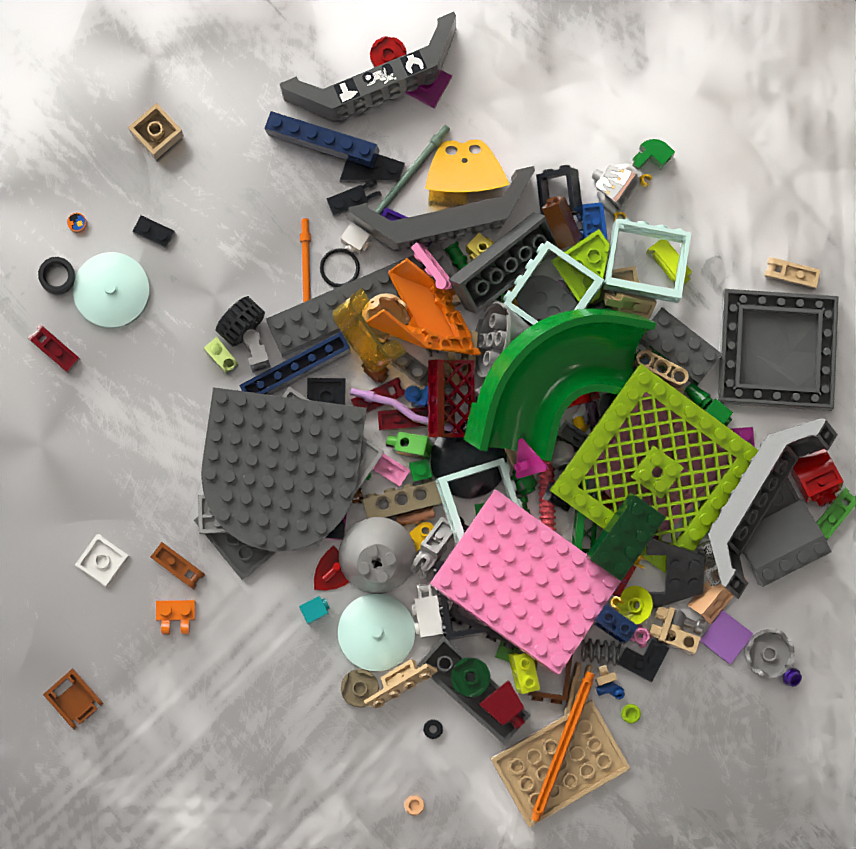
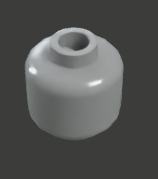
M565 441L556 442L551 460L552 466L559 471H564L575 455L574 447Z

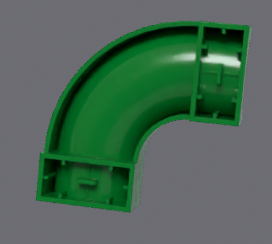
M605 308L603 310L576 309L552 315L527 328L502 351L488 372L481 387L477 403L472 402L464 440L483 451H487L488 447L517 451L518 440L523 438L541 459L551 461L560 421L568 406L578 397L590 392L619 394L633 374L635 352L642 336L649 330H655L656 322L637 314Z

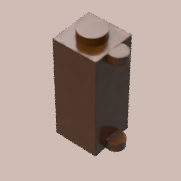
M565 196L549 198L542 210L558 248L562 249L576 245L582 237Z

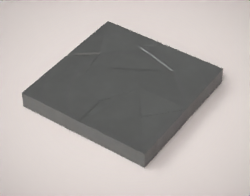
M724 289L720 352L722 355L719 360L718 401L722 404L832 411L834 409L839 296Z

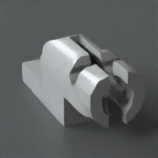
M441 517L421 543V551L411 565V572L414 575L421 569L423 573L421 578L426 579L432 572L433 567L436 566L435 562L439 561L447 550V543L453 537L447 519Z

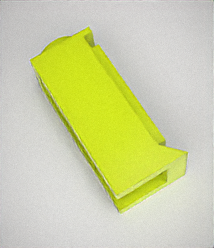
M660 239L648 248L646 253L653 254L652 257L672 282H675L679 254L668 240ZM687 265L684 285L691 280L690 276L692 274L691 269Z

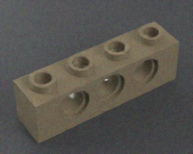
M426 479L421 481V485L414 486V483L404 485L401 490L396 491L395 488L384 490V494L377 495V493L365 495L366 498L362 499L367 519L371 517L392 518L395 515L405 514L413 510L443 505L435 481L433 479ZM424 491L426 498L418 500L415 497L416 492ZM404 495L407 497L408 501L405 505L397 503L396 500L399 496ZM381 500H386L389 503V507L382 510L378 507V503Z

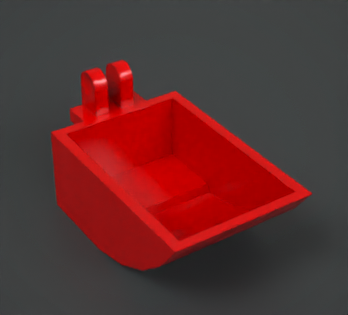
M825 449L799 458L791 471L806 503L817 502L818 506L821 507L825 506L826 503H832L837 498L835 493L841 490L844 482Z

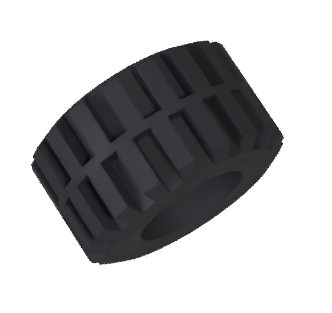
M249 296L243 297L225 312L217 323L215 331L232 347L237 346L244 341L243 335L247 330H255L260 325L265 311Z

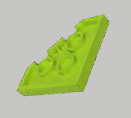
M598 229L564 253L602 279L604 278L610 244L600 229ZM558 256L551 262L578 302H580L594 280ZM601 288L589 305L600 298Z

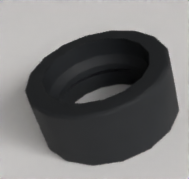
M50 257L40 265L38 279L42 287L49 293L63 294L73 287L75 271L71 263L66 259ZM53 265H61L68 272L67 281L61 286H52L46 280V272Z

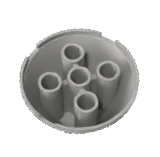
M498 301L492 302L486 307L484 311L487 313L483 319H479L475 330L478 332L477 348L481 353L479 356L476 355L475 364L477 369L475 371L480 377L486 378L502 351L518 335L531 327L530 324L507 305Z
M371 517L357 522L345 533L339 547V564L346 579L361 591L373 594L391 592L403 585L412 573L411 565L416 557L415 545L409 532L398 522L384 517Z

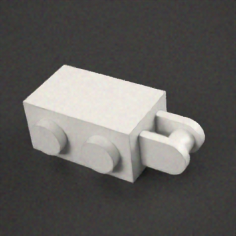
M430 581L423 585L417 583L419 598L414 599L415 604H411L413 616L417 615L418 623H414L416 635L420 634V638L443 635L437 595L432 596L431 585H429ZM429 592V597L422 598L421 593Z

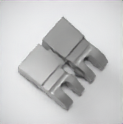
M254 329L247 330L243 335V340L247 350L252 354V357L248 358L252 373L270 368L268 356L264 345H262L259 333Z

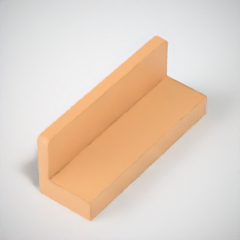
M718 569L704 584L703 594L694 596L688 603V606L709 624L714 621L734 597L722 585Z

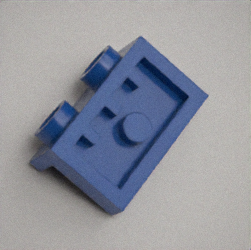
M601 202L582 204L583 214L576 215L577 222H581L579 232L582 238L580 240L585 239L598 229L608 240L603 204Z

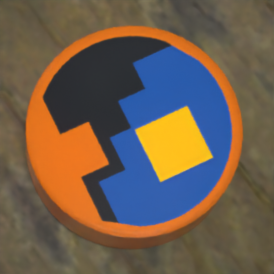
M73 213L68 217L67 225L71 231L79 233L86 228L87 221L81 213Z

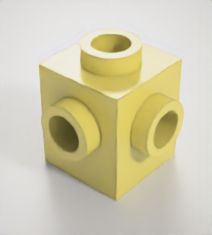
M478 233L466 245L465 251L469 254V258L474 260L493 245L494 242L489 237L485 238L482 234Z

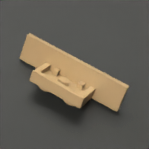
M411 659L382 676L381 680L384 689L367 698L364 702L371 707L380 708L389 700L399 697L406 690L413 689L421 681L430 679L433 674L438 672L437 668L428 664L418 668L416 661Z

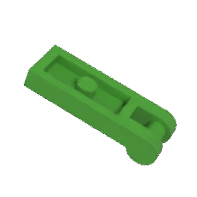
M846 487L816 522L826 540L830 538L856 506V496L854 497L850 494V490ZM844 498L849 502L847 506L841 502Z

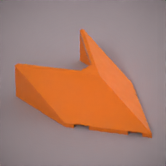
M408 258L389 270L388 274L401 300L408 306L406 310L410 316V321L408 325H403L383 309L365 322L366 325L424 349L481 355L479 349L473 345L471 340L473 337L460 311H456L451 302L453 298L450 292L437 288L436 281Z

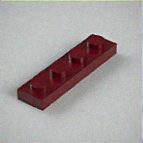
M451 405L444 406V411L447 414L454 409ZM428 407L409 408L415 414L428 418ZM397 409L378 411L379 431L428 427V425L413 422ZM455 414L451 417V419H452L454 422H455Z

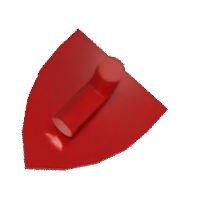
M334 545L322 556L316 567L314 590H334L349 583L339 564V550Z

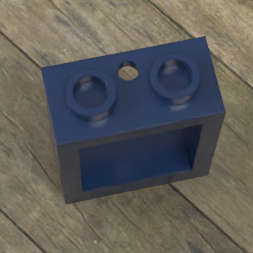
M607 604L603 606L593 625L618 642H622L623 645L630 640L638 628V625Z

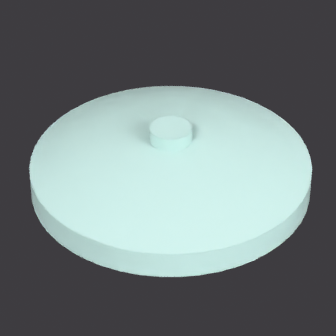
M103 253L89 259L79 269L73 285V297L80 313L89 322L102 328L114 329L131 324L144 312L150 296V285L143 268L131 257L120 253Z
M368 594L357 598L344 610L338 624V641L344 655L354 665L368 671H385L399 665L410 653L415 640V625L409 610L399 600L385 594Z

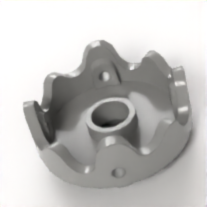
M765 629L759 631L749 639L746 645V662L749 668L761 677H779L794 664V645L785 633L780 630ZM767 648H771L774 651L772 659H767L764 656V651Z

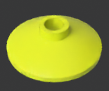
M641 586L625 588L620 596L624 605L621 602L617 603L618 613L635 624H641L652 613V597ZM637 602L640 604L638 609L636 608Z

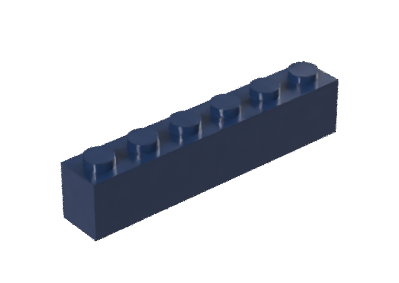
M270 111L264 128L269 136L374 168L380 151L375 143Z
M339 332L240 384V389L245 392L270 395L350 353V346L342 332Z

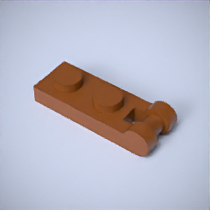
M163 542L160 543L150 556V558L193 590L197 586L198 580L205 576L202 571ZM189 570L194 573L190 579L186 577Z

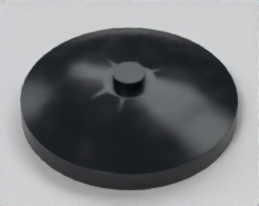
M466 422L460 428L465 433L467 428ZM438 437L431 451V471L435 480L440 477L504 458V461L507 462V454L503 448L488 447L487 451L479 450L465 441L464 437ZM498 467L447 483L452 496L462 499H475L493 491L501 482L502 477Z

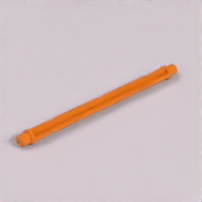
M587 671L585 678L582 679L576 700L545 777L541 792L532 810L531 819L539 822L541 815L544 814L550 793L594 683L592 681L595 674Z

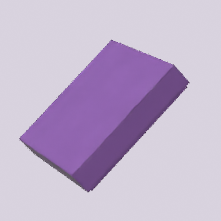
M722 610L699 642L731 665L753 633Z

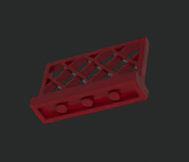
M428 360V437H464L465 433L459 427L464 422L468 423L472 402H475L474 360ZM444 364H449L453 368L449 376L444 372ZM464 364H468L466 376L459 370ZM456 373L462 379L457 386L451 380ZM447 383L453 388L449 395L444 391V386ZM464 383L468 386V393L466 395L459 389ZM456 392L462 398L457 405L451 399ZM447 402L454 408L449 414L444 411V406ZM464 402L469 407V411L466 414L459 409ZM456 411L462 417L458 424L451 419ZM449 421L454 428L450 433H445V424Z

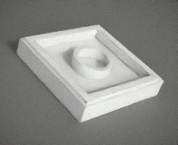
M97 534L75 566L107 588L129 555Z

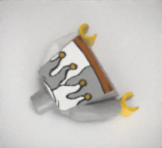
M630 164L609 165L604 172L599 169L593 172L592 179L597 181L595 184L598 191L597 197L603 204L604 209L610 215H614V221L618 215H621L624 219L626 218L625 213L618 212L617 210L622 209L639 183L642 187L649 185L644 181V178L649 181L652 180L650 174L642 175L640 170Z

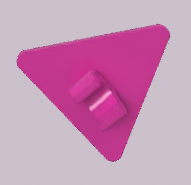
M523 438L519 439L517 463L514 464L516 477L522 478L548 470V466Z

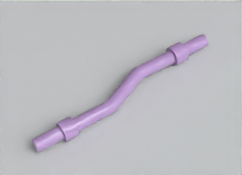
M355 388L351 389L350 395L363 398L366 402L372 403L374 401L392 406L413 422L428 425L427 417L415 414L396 399L374 394V391L370 390L366 392ZM446 423L445 430L451 432L454 427L450 423Z

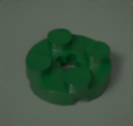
M464 658L453 668L451 682L458 693L465 697H476L487 689L490 683V671L483 661L477 658ZM467 672L476 674L475 682L471 683V681L465 680Z

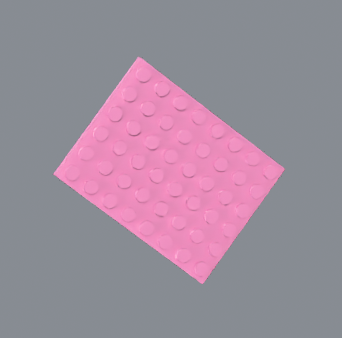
M495 489L429 585L558 676L621 581L587 558L586 553Z

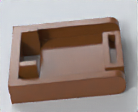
M73 668L43 694L73 730L77 728L73 722L74 720L81 724L98 709L94 705L95 701L100 706L104 704ZM69 679L73 685L58 696L54 691Z

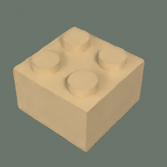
M157 103L128 127L133 137L155 160L184 136L180 127Z

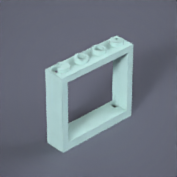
M627 218L625 220L616 219L612 228L603 289L678 303L682 298L691 233L681 231L682 229H667L668 227L664 225L652 226L644 221L636 223L631 222ZM619 231L681 243L674 289L612 278Z
M547 241L538 247L536 251L538 255L534 260H529L525 266L526 272L523 276L519 275L514 282L516 286L512 292L509 290L505 294L503 300L505 305L531 325L538 322L512 304V302L549 250L594 280L574 310L586 309L605 283L604 279Z
M504 458L446 475L435 481L456 545L464 535V531L447 482L498 467L508 498L523 509L521 500L517 499L515 491H517L515 482L509 476V464L504 461Z

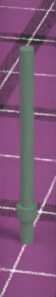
M444 125L437 135H433L429 140V145L375 209L376 213L380 215L383 213L385 207H388L433 150L442 144V139L451 130L447 125Z

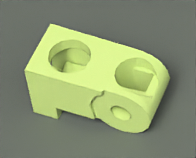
M218 337L204 347L206 353L226 374H229L239 365Z

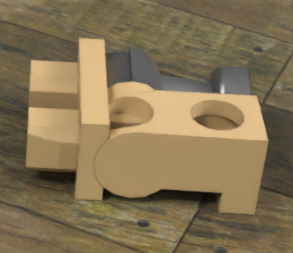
M657 607L654 617L663 620L661 627L651 624L649 635L656 638L658 642L684 651L689 655L693 656L696 654L701 637L682 630L684 626L693 628L694 633L701 635L705 626V620L697 619V621L686 617L684 612L673 607L668 609Z

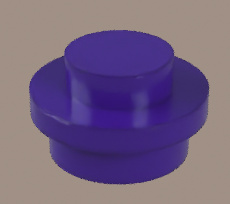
M791 668L785 672L783 682L787 686L795 687L801 682L802 675L797 668Z

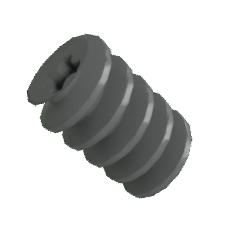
M583 638L581 646L582 662H585L586 658L589 657L590 663L593 662L594 658H597L598 664L604 659L605 665H608L609 661L612 660L613 666H616L617 662L620 661L622 642H619L616 647L615 641H612L610 646H608L607 640H604L601 645L599 639H596L593 644L592 638H589L586 643Z

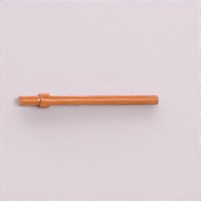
M308 218L301 219L302 233H300V242H302L303 302L311 299L309 250L311 233H309Z

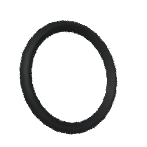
M337 248L330 250L323 256L320 262L322 278L333 287H340L352 282L359 275L360 264L358 258L347 249ZM333 253H346L355 261V274L346 283H334L324 273V263Z

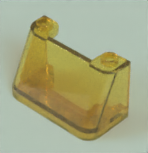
M361 288L334 310L333 319L367 369L371 372H379L403 356L406 351L395 340H390L383 345L361 315L369 304L368 296Z

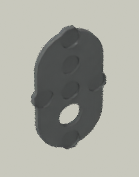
M545 275L530 277L517 295L518 308L538 322L552 315L574 310L578 305L572 293L567 292L556 280Z

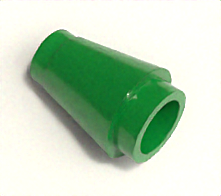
M690 383L684 390L692 402L703 410L713 401L709 393L693 383Z

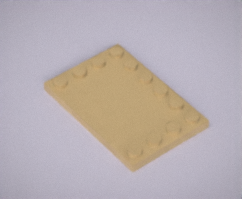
M592 700L584 705L540 821L630 769ZM570 712L490 758L528 827L538 823L531 819L532 810L541 792Z

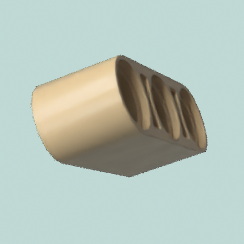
M648 350L640 351L635 358L636 368L642 364L674 388L683 387L688 380V372L684 368ZM642 356L647 357L649 363L642 364L639 358ZM657 366H664L666 368V372H658ZM674 375H682L683 381L677 382L674 379Z

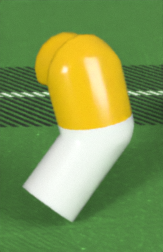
M581 404L573 415L572 421L574 426L586 432L588 425L585 424L584 416L589 408Z

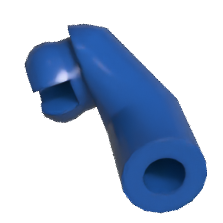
M614 682L596 687L598 696L609 693L619 700L625 696L624 689Z

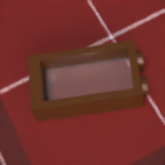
M573 655L558 676L534 659L540 689L529 692L527 696H531L533 701L543 702V698L551 699L550 703L562 704V701H567Z

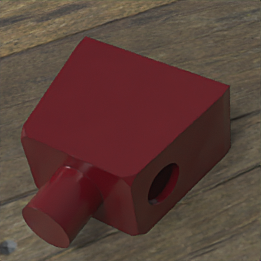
M509 680L479 704L502 726L510 721L517 730L526 723L518 714L524 709V706Z

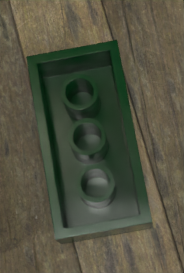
M629 493L586 557L622 581L666 517L636 495Z

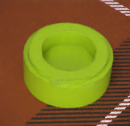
M635 704L624 706L621 711L622 719L626 723H636L641 717L640 708Z

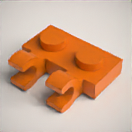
M195 600L156 601V621H162V634H170V621H181V633L190 634V620H195Z

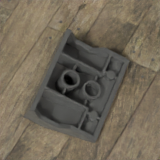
M800 499L764 517L745 547L743 554L756 575L757 584L764 587L832 551L803 499Z

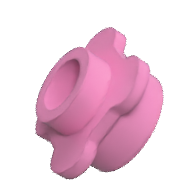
M638 625L630 641L639 644V647L644 648L647 646L646 642L652 636L649 635V631L643 628L642 625Z

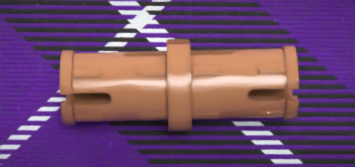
M433 506L395 515L396 521L402 526L413 523L419 524L421 521L436 518Z

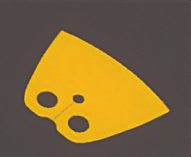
M476 139L468 140L463 144L457 141L443 142L435 153L425 189L444 192H477L496 189L510 184L490 148L483 141ZM478 145L481 151L478 154H473L469 151V147ZM448 146H454L457 148V153L449 155L445 150ZM466 158L468 162L462 163L461 159Z

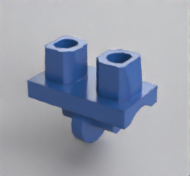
M412 385L406 388L404 396L407 401L412 402V407H428V386L417 387Z

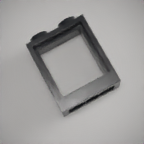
M562 165L557 170L546 169L543 170V173L536 174L540 214L544 215L542 208L550 198L548 179L565 175L567 179L569 208L572 215L583 214L578 169L572 168L570 165Z

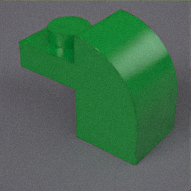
M646 140L640 144L639 150L641 152H638L632 159L634 161L632 166L640 170L650 159L661 170L674 156L675 151L662 140Z

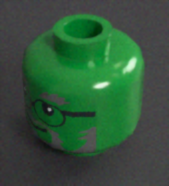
M516 470L512 471L513 475L510 479L515 482L517 489L515 494H521L523 497L536 490L537 480L534 474L517 478Z

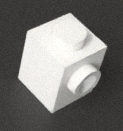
M350 223L341 237V243L346 245L345 248L353 254L355 252L361 254L371 244V241H369L370 234Z

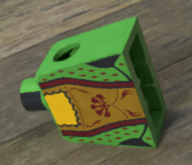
M399 432L397 437L388 435L386 447L395 448L399 455L420 460L428 458L429 461L433 442L427 436Z

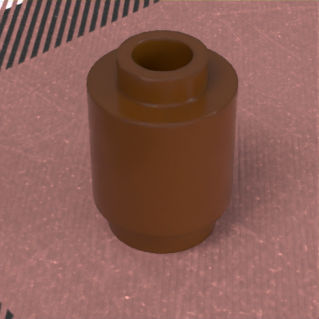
M370 356L361 365L364 369L363 371L376 384L378 382L382 384L389 377V369L377 357Z

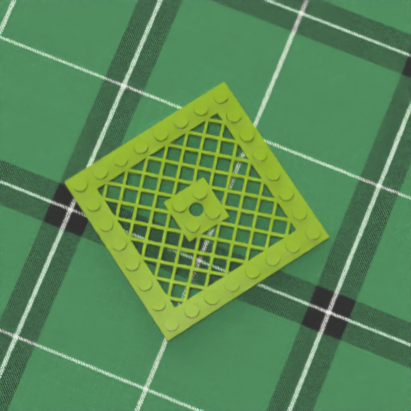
M640 364L550 491L598 526L605 529L617 512L616 502L623 501L628 496L627 486L636 485L637 494L635 495L643 500L642 497L651 496L653 505H650L657 511L658 508L667 507L668 516H665L664 521L669 520L670 529L661 531L659 527L654 536H657L658 540L662 541V535L671 534L672 543L670 544L694 551L720 515L722 507L727 504L731 492L736 489L740 482V477L746 472L750 466L751 459L756 456L759 450ZM651 399L652 409L643 410L642 400ZM655 399L665 407L656 408ZM638 403L639 411L631 412ZM666 410L667 420L658 421L657 412ZM671 411L681 418L672 419ZM653 412L654 422L645 424L644 414ZM640 415L641 425L632 426L630 416ZM627 420L628 427L620 428L624 421ZM681 421L683 431L674 432L672 423ZM686 422L696 429L687 430ZM668 424L669 433L660 435L659 425ZM655 426L656 436L647 437L646 427ZM641 428L643 438L634 439L632 430ZM628 431L629 440L620 442L619 432ZM697 433L698 442L689 444L688 434ZM701 433L711 440L702 441ZM615 435L616 443L609 444V442ZM683 435L684 445L676 446L674 436ZM670 437L671 447L662 448L661 439ZM657 439L658 448L654 445H651L649 448L648 441ZM644 442L645 451L636 453L634 443ZM630 444L632 454L622 455L621 446ZM712 444L713 453L704 455L703 445ZM716 444L726 451L717 452ZM617 446L618 456L609 458L608 448ZM698 446L700 456L691 457L689 447ZM685 448L686 458L677 459L676 450ZM604 451L605 458L597 460ZM672 451L673 459L663 452ZM727 455L728 464L719 466L718 456ZM638 456H644V457L641 459V461L639 462V464L637 465V458H636V457H638ZM714 457L715 467L706 468L705 458ZM632 458L633 467L624 469L623 459ZM700 459L702 469L693 470L692 461ZM619 460L620 470L611 471L610 461ZM606 462L607 472L598 473L596 464ZM687 462L688 471L682 472L684 467L679 463ZM591 467H593L594 474L586 475ZM655 467H660L662 470L659 477L652 475V470ZM721 469H726V471L724 472V474L721 476V475H720V470H721ZM633 471L630 477L635 481L626 482L625 473ZM716 471L717 480L708 481L707 472ZM621 473L622 483L613 484L612 475ZM702 473L703 482L695 484L693 474ZM689 475L690 485L681 486L680 477ZM608 476L609 485L600 487L598 477ZM594 478L596 488L586 489L585 480ZM676 480V482H677V487L670 488L671 485H672V484L674 483V481ZM580 483L582 484V489L578 487ZM716 484L711 492H709V485ZM641 485L651 492L642 493ZM704 486L705 496L697 497L695 488ZM623 487L624 496L615 498L614 488ZM610 489L611 499L602 500L600 491ZM691 489L692 498L683 499L682 490ZM678 491L679 500L670 502L669 492ZM596 492L597 500L587 493ZM665 495L666 503L657 504L656 496L662 499ZM704 500V502L698 509L697 501ZM693 502L694 511L685 513L684 503ZM612 503L613 512L603 504ZM680 504L681 514L672 515L671 506ZM693 516L687 524L686 517ZM682 518L683 527L674 528L673 519ZM675 532H681V534L676 539ZM645 547L640 555L665 573L666 555H647Z

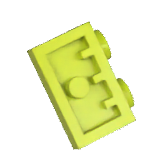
M515 652L508 654L516 692L525 694L539 690L540 686L534 659L526 653L518 654Z

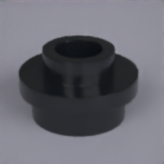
M432 719L425 723L423 731L426 737L436 739L441 736L443 727L438 720ZM430 726H436L437 731L431 733L429 731Z

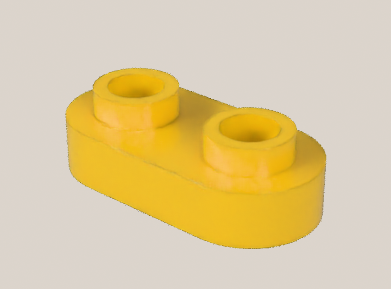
M421 522L409 532L415 543L416 552L421 549V543L427 537V535L422 533V529L428 528L430 533L434 527L430 522Z

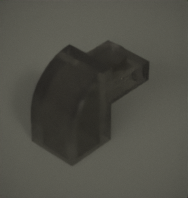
M710 540L698 544V552L705 556L704 573L711 587L721 584Z

